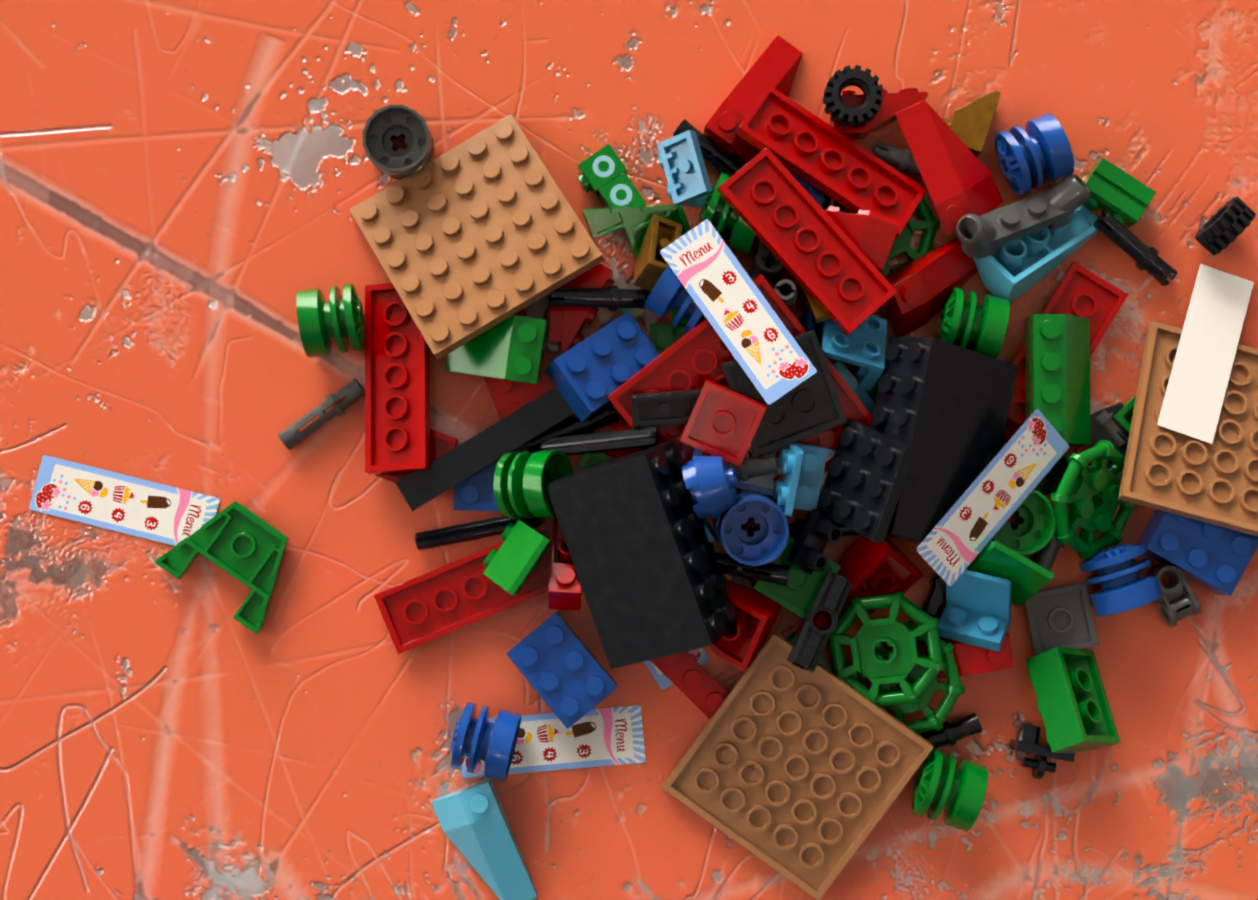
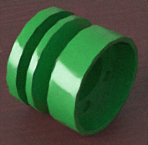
M721 173L720 178L711 187L712 193L707 195L699 216L700 223L708 219L713 226L717 227L716 231L720 236H722L725 230L731 232L728 247L748 255L756 234L717 192L718 187L729 179L730 176Z
M345 284L343 286V299L339 288L331 286L328 302H326L319 288L297 292L298 327L304 351L309 358L330 355L332 340L334 339L342 353L348 351L349 339L354 351L363 350L365 317L362 303L353 284Z
M954 287L941 312L938 325V339L964 348L967 347V344H970V350L998 358L1009 321L1010 301L1007 298L987 294L980 306L977 307V294L975 291L970 290L964 299L963 289Z
M558 450L537 451L535 453L528 451L521 453L509 452L504 454L497 463L493 482L495 501L499 511L509 519L557 518L545 485L573 471L567 456Z
M1033 489L1011 515L1015 517V523L1005 522L990 541H998L1021 555L1033 554L1043 549L1052 539L1056 527L1055 510L1049 499L1041 492Z
M932 749L923 761L915 779L911 805L912 813L923 816L927 812V817L935 821L944 809V823L967 832L972 828L981 810L987 788L988 769L983 765L964 759L955 771V756L947 754L943 758L941 751Z

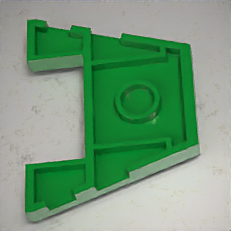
M661 204L582 210L593 239L623 227L635 261L654 214L682 224V236L691 230L683 206ZM646 290L647 298L651 293L649 290ZM618 308L620 315L629 311L635 321L647 309Z
M235 501L202 525L203 527L191 536L179 542L168 553L159 557L155 563L177 579H182L199 553L252 589L233 618L258 634L264 624L289 537L241 503Z

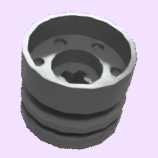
M388 105L378 109L366 122L363 130V146L368 158L383 174L394 179H402L418 172L431 161L434 153L433 138L425 120L415 110L404 105ZM405 139L404 142L407 148L405 150L399 148L396 152V147L393 144L394 141L401 142Z

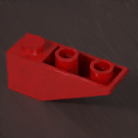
M917 88L901 89L899 93H887V90L883 89L881 92L883 101L880 104V108L871 121L869 120L866 125L860 126L859 124L856 128H850V125L846 124L845 127L839 126L841 122L837 120L833 122L830 119V126L851 140L863 139L897 119L895 112L921 100H926L928 94L927 92H918ZM851 90L841 91V100L849 108H858L864 104L865 95H856V92Z
M600 263L564 284V287L609 289L610 285L614 286L615 281L611 279L613 270ZM563 306L562 354L583 340L584 336L580 332L585 323L592 324L599 312L598 307Z
M554 518L548 586V609L581 611L582 587L558 520Z

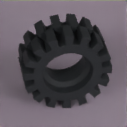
M858 65L854 69L846 66L843 71L839 69L829 79L823 97V104L826 105L824 110L826 114H831L830 119L833 122L836 120L841 122L839 126L845 127L846 124L850 125V128H856L859 124L864 126L869 120L871 121L879 110L880 104L883 101V95H881L883 87L882 84L878 85L879 78L877 75L874 77L870 75L871 70L866 68L865 71H862L861 66ZM848 86L859 87L865 95L864 104L858 108L847 107L841 100V91Z
M1236 196L1210 217V220L1199 229L1195 239L1214 256L1228 247L1229 243L1233 242L1250 225L1256 213Z

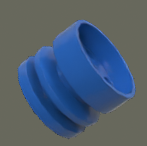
M1046 113L1029 120L1025 125V130L1020 126H1014L1010 131H1002L995 136V150L1000 168L1007 183L1017 195L1022 196L1029 193L1031 189L1037 190L1041 188L1043 178L1048 183H1054L1074 172V159L1069 140L1061 124L1052 114Z
M668 265L649 294L644 307L660 318L668 314L673 308L677 311L673 320V327L677 328L685 317L689 319L683 330V333L686 334L706 317Z
M750 489L736 491L737 503L713 520L715 536L728 555L740 564L749 566L768 564L779 557L787 545L790 533L788 519L781 508L762 492ZM748 518H751L755 525L750 526L749 531H746L741 525L746 524Z
M1145 543L1134 545L1122 544L1095 553V556L1079 563L1081 572L1097 571V573L1084 579L1085 584L1101 583L1102 585L1101 589L1090 595L1096 616H1107L1128 611L1156 601L1163 596L1156 575L1140 576L1139 571L1151 565L1150 558L1134 560L1135 557L1147 552Z
M467 702L464 712L457 721L452 739L451 768L460 770L466 756L469 757L467 772L473 773L478 761L483 760L485 761L484 776L506 781L518 739L522 715L500 710L495 722L492 723L489 722L488 706L482 707L479 718L476 719V704Z

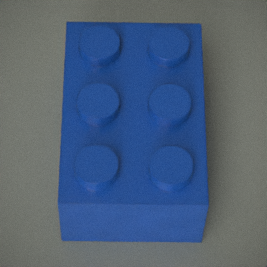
M627 311L554 359L545 370V373L582 423L612 403L607 396L660 354L629 311Z
M1156 509L1137 544L1145 543L1147 552L1144 554L1164 565L1179 568L1185 577L1217 595L1231 596L1258 547V537Z
M558 611L506 653L567 729L618 688V684Z

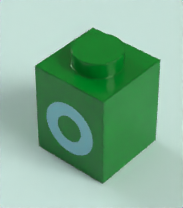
M608 144L578 165L580 175L576 178L587 193L592 191L597 197L599 196L598 189L623 172L627 175V169Z
M625 172L598 189L599 197L607 208L646 205L645 200Z

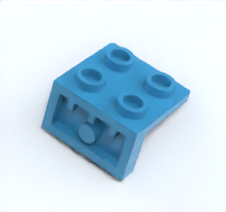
M688 130L658 143L660 153L658 159L661 168L665 171L668 182L667 193L674 205L702 209L706 195L712 193V188L696 131Z
M871 315L848 336L832 318L823 321L821 350L824 357L856 365L855 373L859 375V389L871 391L885 369L887 320Z
M793 442L788 444L786 449H781L779 468L783 469L781 481H775L773 499L777 500L776 504L781 508L785 516H792L793 508L807 511L817 509L828 452L827 447Z
M965 569L952 586L946 584V606L938 624L939 637L999 652L1011 624L1012 582L997 576Z

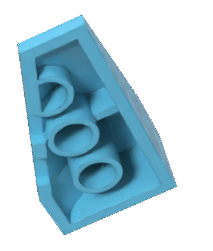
M1082 204L1074 211L1070 222L1065 226L1052 231L1046 226L1001 244L998 253L981 259L973 258L983 285L994 296L1007 298L1011 303L1029 291L1097 234L1100 230L1093 226L1097 217Z
M486 778L431 801L443 832L500 900H533L538 898L492 778Z

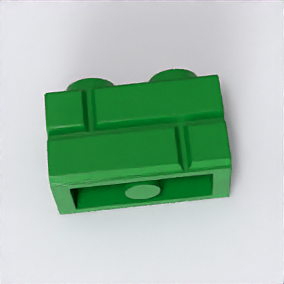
M1101 158L1093 166L1083 181L1090 190V198L1083 205L1093 211L1098 209L1103 212L1109 211L1115 219L1128 228L1136 224L1156 194L1154 190L1104 158Z

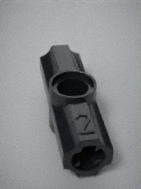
M830 571L826 572L809 611L803 616V625L787 661L801 669L814 672L831 633L837 628L839 614L853 585L851 581L839 574ZM816 613H820L826 618L827 624L823 631L817 629L814 625L813 619Z

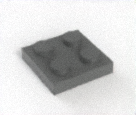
M1078 583L1038 591L1023 604L1033 656L1055 647L1085 649L1099 646L1087 584Z

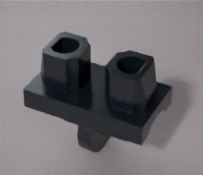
M813 509L800 531L793 528L790 529L789 535L795 538V541L790 549L791 552L787 561L808 574H812L813 571L824 572L829 562V556L824 554L823 551L828 542L834 545L839 543L844 531L837 526V522L821 511Z
M1021 723L1016 740L1010 739L1009 749L1035 754L1034 759L1024 757L1022 761L1023 767L1032 768L1033 778L1042 779L1045 771L1055 773L1056 763L1047 762V757L1074 762L1075 753H1052L1049 744L1048 746L1038 745L1041 727Z

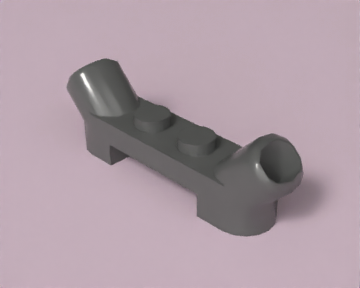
M1068 174L1053 188L987 214L978 216L968 213L963 215L956 225V234L959 240H961V249L967 256L981 259L998 253L1001 244L1046 226L1051 231L1065 226L1070 222L1074 211L1090 198V190L1077 175Z

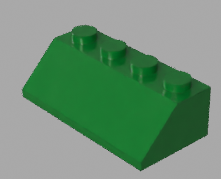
M1032 314L1025 318V421L1035 409H1039L1068 445H1091L1089 318L1069 314Z

